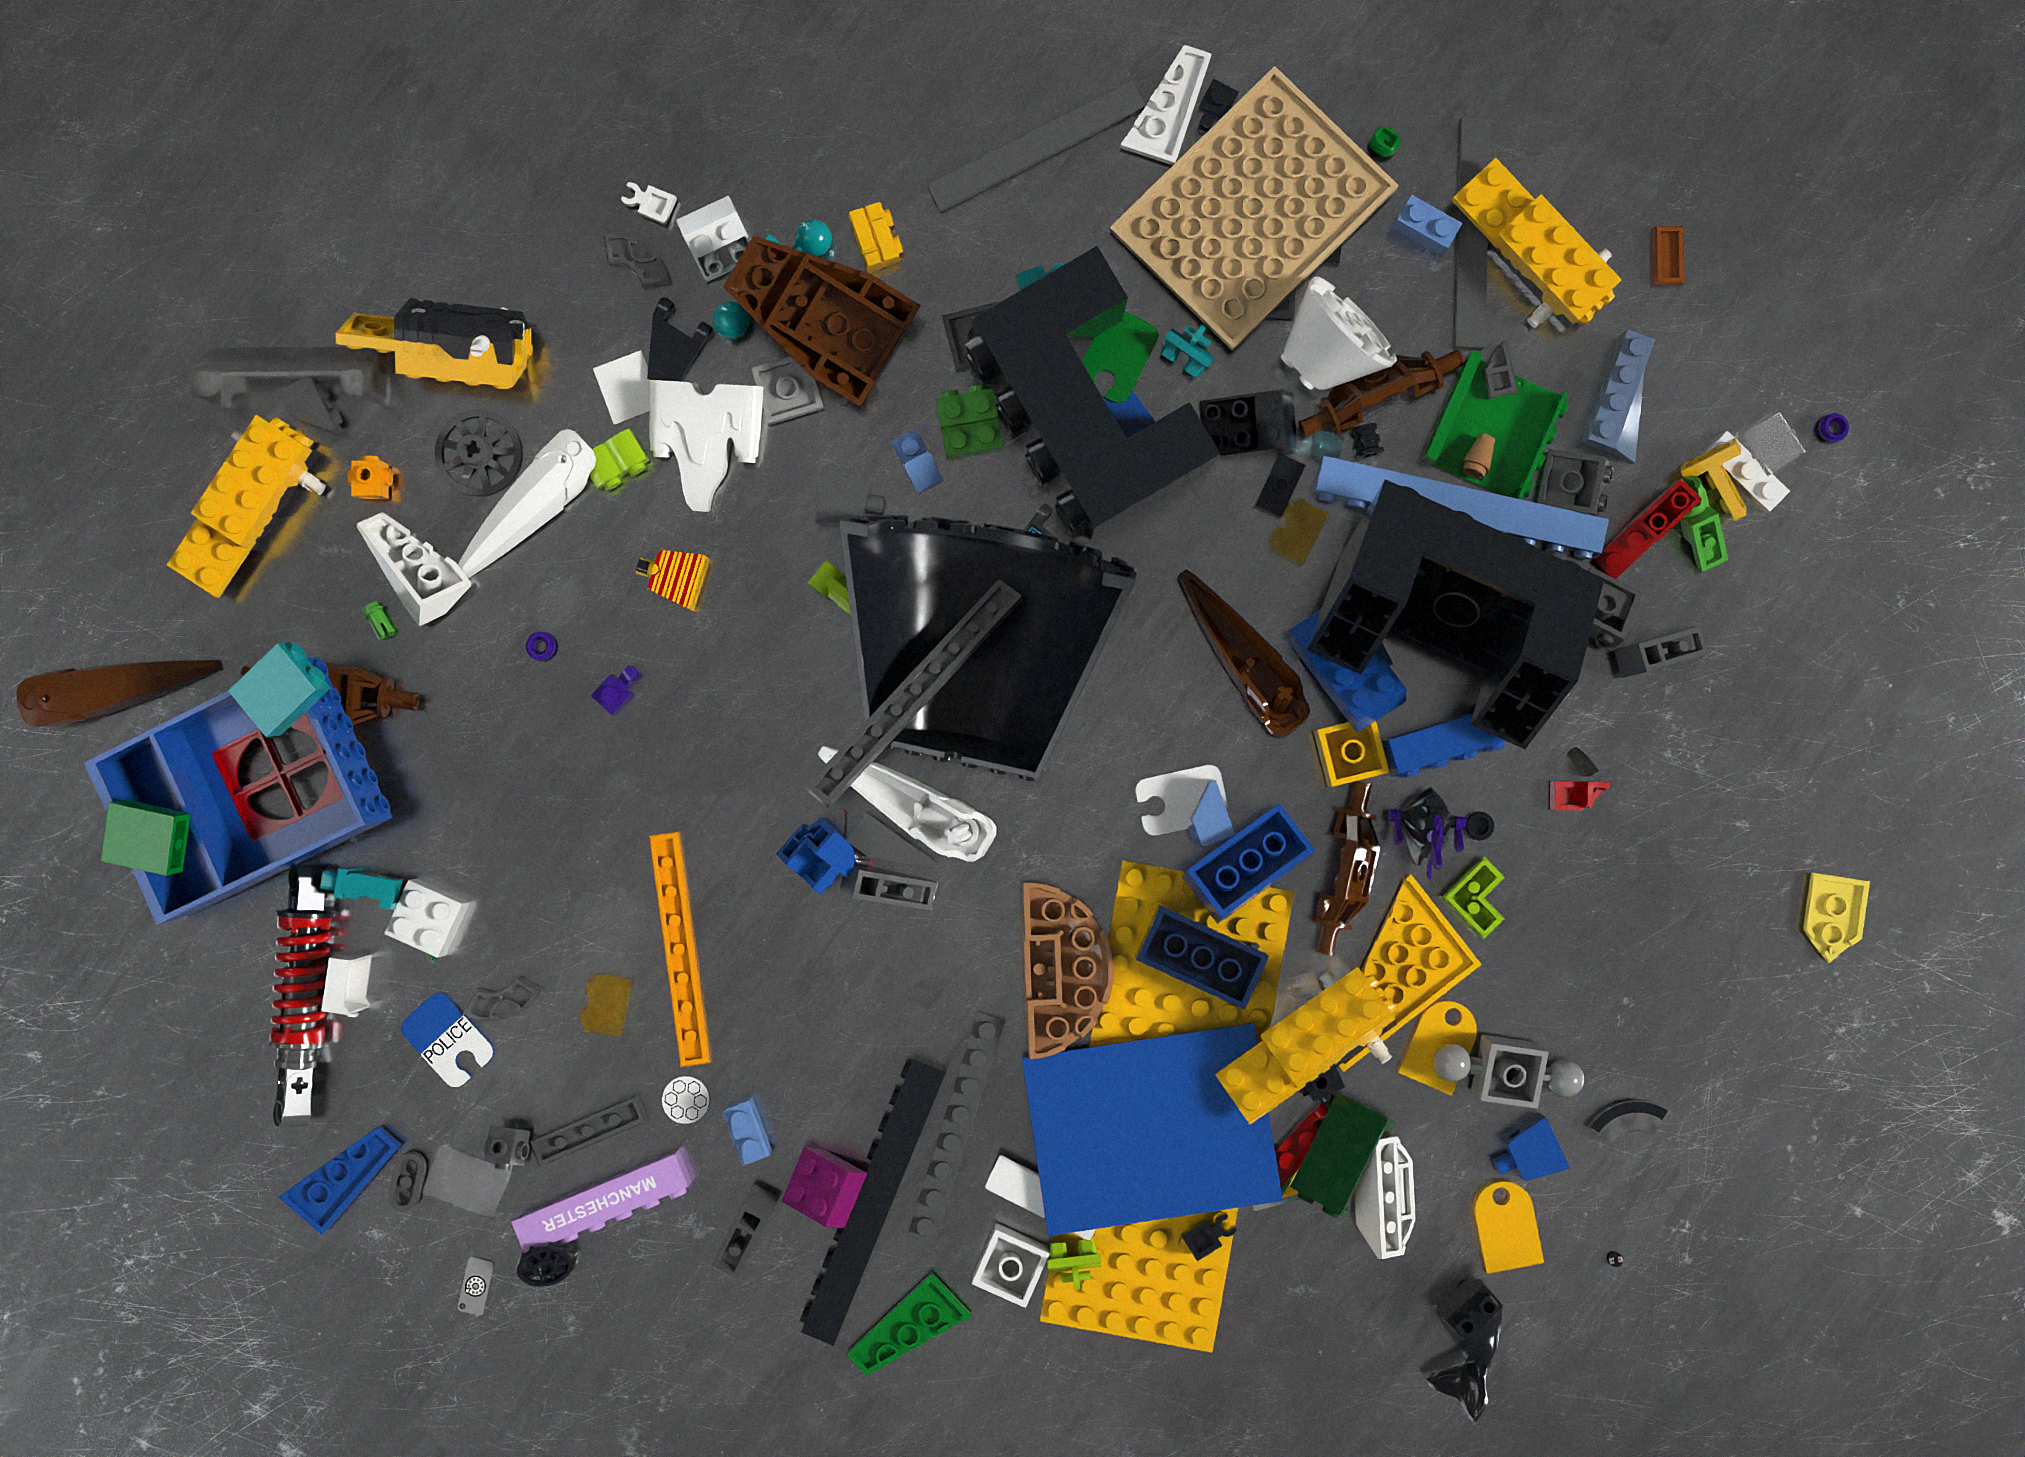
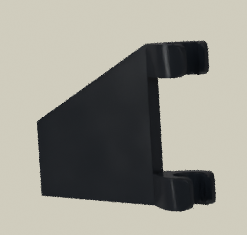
M662 297L659 300L653 313L647 379L680 382L704 343L711 336L713 328L705 322H700L691 338L664 320L673 310L674 303L666 297Z

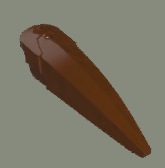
M1186 569L1178 576L1206 637L1225 669L1247 699L1249 707L1272 735L1279 738L1288 736L1305 723L1310 713L1309 704L1303 694L1300 677L1282 659V655L1218 594Z
M161 660L102 665L76 670L75 668L25 678L18 685L16 691L17 703L21 717L27 724L35 727H62L87 718L102 717L152 700L213 675L222 669L220 660Z

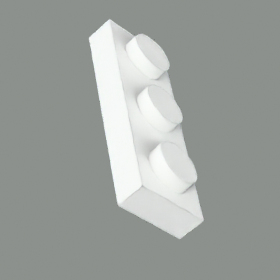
M1726 431L1705 452L1735 437ZM1739 442L1741 455L1722 464L1731 480L1764 512L1768 513L1790 490Z

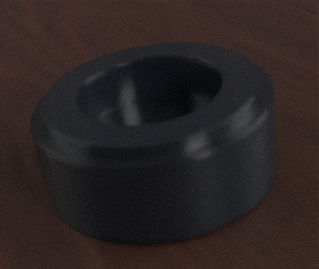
M1476 811L1466 817L1464 832L1469 838L1482 841L1492 835L1494 821L1489 814Z

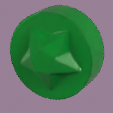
M1385 126L1377 128L1370 138L1372 150L1383 157L1395 154L1401 143L1398 133L1394 129Z

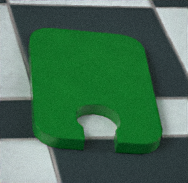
M1126 311L1124 312L1122 322L1094 337L1082 361L1094 384L1096 375L1101 371H1109L1114 375L1115 384L1112 388L1108 389L1104 398L1115 403H1123L1129 398L1159 337L1158 330L1154 325Z

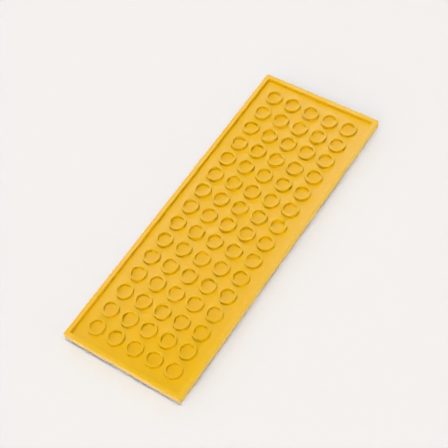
M1122 860L1108 935L1114 966L1112 990L1108 1003L1103 1006L1102 1011L1097 1017V1023L1091 1030L1088 1048L1252 1023L1255 1025L1257 1043L1262 1042L1263 1039L1260 1035L1271 1027L1295 891L1269 887L1221 923L1217 924L1182 878L1186 871ZM1159 904L1238 941L1257 942L1260 946L1258 950L1269 955L1245 1010L1135 959L1137 950ZM1238 1208L1096 1229L1091 1239L1094 1241L1097 1254H1100L1101 1267L1078 1269V1272L1090 1271L1091 1280L1080 1281V1290L1074 1289V1282L1062 1283L1061 1274L1072 1273V1270L1049 1273L1048 1271L1040 1321L1212 1353L1233 1235L1219 1237L1218 1239L1222 1246L1197 1262L1181 1234L1205 1218L1209 1225H1212L1217 1215L1222 1212H1226L1228 1218L1222 1221L1221 1227L1228 1229L1233 1225L1235 1226ZM1072 1232L1054 1235L1053 1243H1066L1067 1256L1076 1257L1079 1256L1078 1241L1086 1239Z

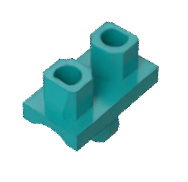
M1187 325L1183 333L1191 337V340L1174 328L1169 330L1164 337L1166 342L1162 348L1161 355L1173 362L1181 350L1190 355L1191 357L1183 369L1193 377H1196L1205 366L1209 367L1215 359L1213 355L1197 345L1198 342L1207 349L1212 342L1203 336L1207 329L1203 325L1197 331Z

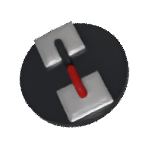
M1617 1252L1610 1254L1608 1258L1609 1264L1613 1267L1621 1266L1623 1263L1622 1255Z

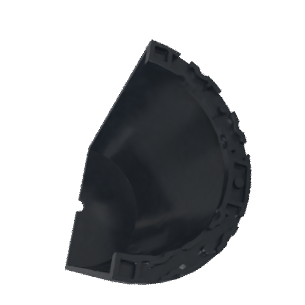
M867 515V520L861 519L860 516L841 519L839 529L865 722L999 579L1022 595V601L885 749L897 747L904 749V752L909 755L918 756L922 755V753L933 755L932 758L941 762H949L952 757L961 760V765L964 767L990 768V772L1001 775L1007 774V772L1018 774V778L1026 781L1039 779L1135 585L1137 572H1134V568L1117 557H1112L1111 562L1102 559L1103 553L1100 552L1101 550L1083 546L1069 541L1068 545L1058 542L1057 537L987 523H984V527H981L980 525L969 524V521L952 520L939 517H922V520H914V523L908 522L909 516Z

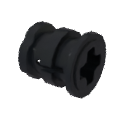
M1368 423L1352 429V434L1356 435V440H1354L1355 447L1359 448L1356 458H1369L1385 451L1384 447H1380L1378 444L1381 439L1380 435L1376 434L1375 431L1378 428L1377 423Z

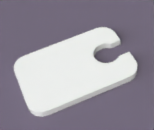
M1204 765L1140 780L1135 788L1138 802L1147 801L1152 796H1158L1165 803V809L1161 815L1141 816L1144 830L1148 834L1155 836L1188 829V826L1192 825L1190 818L1207 782L1211 780H1216L1228 813L1227 799L1219 769L1213 765Z

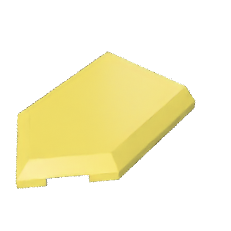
M1811 873L1803 931L1827 963L1836 959L1840 953L1862 939L1870 881Z

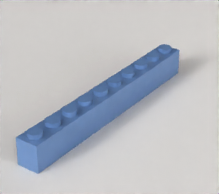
M1323 456L1319 461L1312 494L1319 495V500L1335 503L1336 499L1348 501L1347 506L1364 509L1365 505L1370 506L1386 479L1397 485L1410 487L1420 495L1452 510L1465 512L1472 516L1474 520L1505 534L1520 537L1532 546H1535V543L1546 545L1547 551L1563 553V550L1575 552V557L1591 559L1592 556L1601 554L1609 523V519L1327 456Z

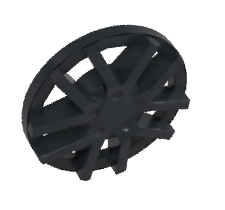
M549 1242L548 1245L530 1246L529 1251L521 1252L520 1259L517 1262L518 1277L524 1283L537 1287L559 1283L570 1274L573 1268L571 1254L564 1249L563 1245L560 1247L554 1246L553 1242ZM562 1272L557 1277L555 1276V1273ZM539 1276V1280L531 1279L533 1277ZM543 1277H551V1279L543 1280Z

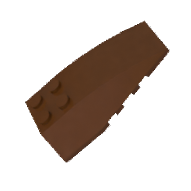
M754 235L723 286L811 377L860 407L876 382L874 381L876 375L903 330H907L921 307L920 304L870 273Z

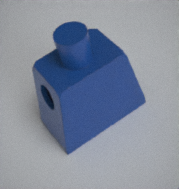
M1540 1113L1503 1137L1501 1141L1507 1153L1493 1159L1495 1168L1500 1176L1515 1169L1517 1175L1523 1181L1570 1168L1547 1118Z

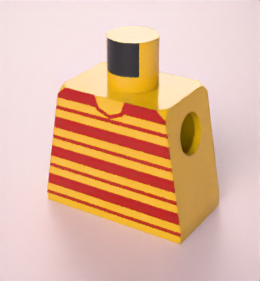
M659 550L655 561L643 557L639 558L636 574L650 578L647 589L694 611L709 558L701 554Z

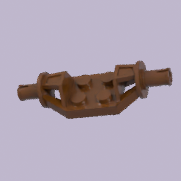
M1455 349L1437 359H1434L1429 351L1422 352L1421 358L1396 355L1397 361L1391 367L1333 387L1327 398L1323 397L1320 399L1321 412L1298 421L1303 436L1308 438L1310 435L1329 428L1335 436L1341 434V430L1363 422L1362 408L1375 406L1388 396L1401 394L1408 390L1417 398L1434 388L1437 390L1443 387L1442 375L1465 366L1461 352ZM1344 399L1345 402L1334 411L1338 404Z
M324 662L328 668V677L332 686L340 694L342 708L351 719L353 725L377 716L386 717L391 707L412 711L417 710L419 701L415 699H419V693L394 690V682L391 677L381 678L358 667ZM244 666L240 676H244L252 667ZM366 702H377V706L364 707Z
M1354 781L1353 783L1354 787L1349 806H1346V808H1336L1339 815L1333 836L1347 840L1340 853L1342 863L1340 872L1334 880L1335 894L1333 896L1320 893L1316 917L1312 916L1311 920L1320 923L1319 926H1322L1316 952L1330 956L1335 955L1339 931L1343 929L1352 930V925H1348V923L1368 904L1380 851V844L1371 819L1376 820L1377 816L1369 814V811H1367L1373 785Z

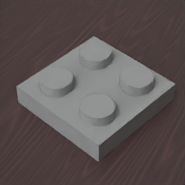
M791 356L751 368L756 386L764 387L763 409L768 425L824 409L816 379L811 377Z

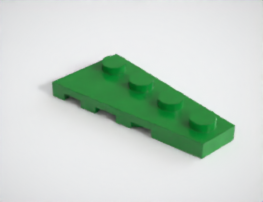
M931 1272L849 1349L846 1355L865 1376H868L898 1359L899 1356L911 1349H916L927 1340L948 1331L959 1322H964L971 1318L972 1314L940 1279Z

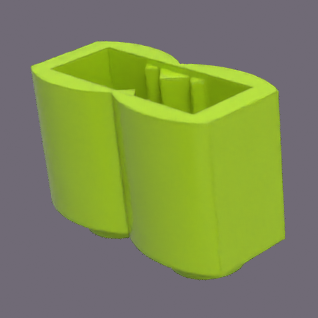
M628 428L592 449L596 456V464L589 476L596 488L600 490L605 488L606 491H609L621 484L620 479L629 473L631 476H635L646 469L645 464L650 460L634 432Z

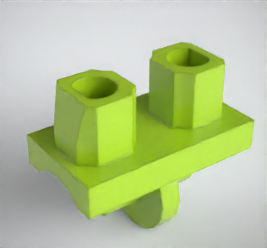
M1093 1239L1078 1241L1079 1256L1076 1257L1067 1256L1066 1243L1050 1244V1260H1047L1049 1273L1072 1270V1273L1061 1274L1062 1283L1074 1282V1289L1080 1290V1281L1091 1280L1090 1271L1078 1272V1269L1101 1267L1100 1254H1097Z

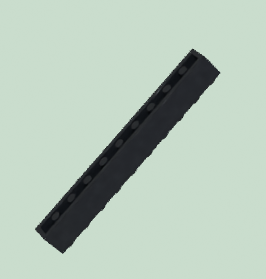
M914 1056L912 1062L906 1060L900 1077L905 1079L901 1090L895 1088L889 1104L894 1106L890 1116H883L877 1130L882 1133L878 1144L872 1143L866 1157L871 1160L867 1171L861 1169L867 1173L845 1228H837L833 1240L838 1243L834 1252L828 1250L822 1267L827 1270L823 1279L817 1278L810 1293L815 1296L811 1307L805 1305L799 1322L804 1323L801 1333L834 1346L946 1074V1068Z

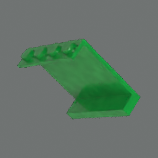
M1472 350L1464 360L1465 366L1461 367L1421 461L1495 494L1516 499H1523V496L1527 498L1534 485V482L1531 481L1535 470L1539 471L1544 463L1546 455L1542 454L1546 444L1550 445L1557 433V428H1554L1557 418H1562L1568 408L1569 402L1565 400L1569 392L1563 391L1561 394H1557L1515 375L1517 394L1487 400L1482 370L1487 363L1481 361L1482 354ZM1479 434H1487L1495 439L1490 471L1488 474H1485L1483 479H1474L1462 472V461Z

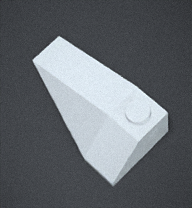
M379 513L357 523L358 530L403 606L419 626L445 615L471 587V581L455 561L448 556L444 558L439 555L429 543L425 542L423 544L410 535V530L385 513Z

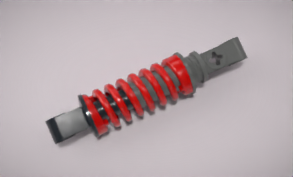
M292 865L288 875V908L276 910L277 928L290 931V937H278L276 939V944L289 947V952L276 953L275 960L278 962H288V966L274 970L275 977H282V984H275L272 990L275 993H281V1000H273L271 1006L274 1009H280V1016H272L270 1022L272 1024H279V1028L272 1027V1032L268 1039V1046L277 1048L278 1051L277 1058L274 1059V1066L277 1067L273 1122L276 1127L307 1126L310 1123L313 1068L317 1067L314 1052L315 1049L325 1047V1026L318 1021L326 1016V1012L321 1011L322 1007L318 1005L323 1003L324 992L319 989L325 988L326 977L320 974L327 971L328 962L319 958H324L330 954V948L322 942L328 941L331 938V932L328 929H330V923L332 918H334V912L323 910L325 889H321L320 884L322 873L326 871L324 865Z

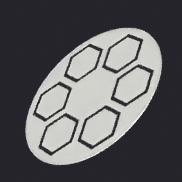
M688 1076L679 1077L672 1080L666 1086L662 1096V1105L665 1113L672 1120L682 1124H689L698 1121L704 1116L709 1106V1094L706 1087L699 1080Z

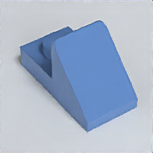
M917 428L891 441L918 494L943 481L933 457Z

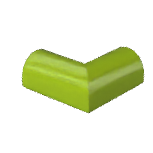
M1483 856L1442 898L1482 939H1485L1504 920L1503 916L1485 897L1505 877Z

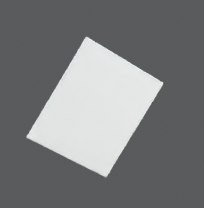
M642 350L593 368L614 425L650 411V380L647 379L648 366Z

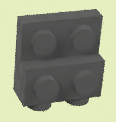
M1548 449L1537 503L1598 517L1599 511L1604 512L1606 509L1607 495L1603 494L1605 483H1611L1613 466H1609V460L1604 456Z
M1590 567L1587 571L1604 578L1590 636L1595 638L1596 644L1602 648H1616L1626 638L1643 593Z

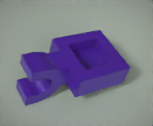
M628 665L618 679L613 674H610L591 694V697L609 714L615 715L633 695L628 687L641 675V672L633 665Z

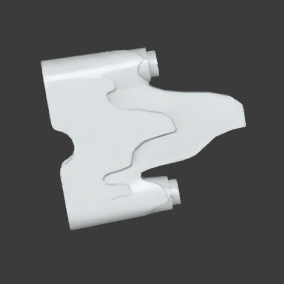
M650 380V451H653V457L670 458V452L674 451L679 464L685 500L693 511H711L714 492L726 475L732 439L735 456H738V462L755 463L759 453L764 387L717 384L710 394L705 395L696 383Z

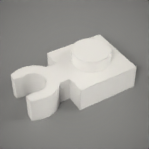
M628 182L626 186L628 189L635 191V196L631 199L622 196V202L629 207L639 205V215L666 225L676 203V196L648 185L644 193L637 184Z

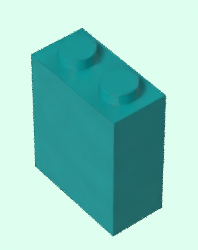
M294 642L277 643L228 692L264 736L272 737L282 735L331 687L325 681L326 678L323 672L308 661L306 652L301 646Z

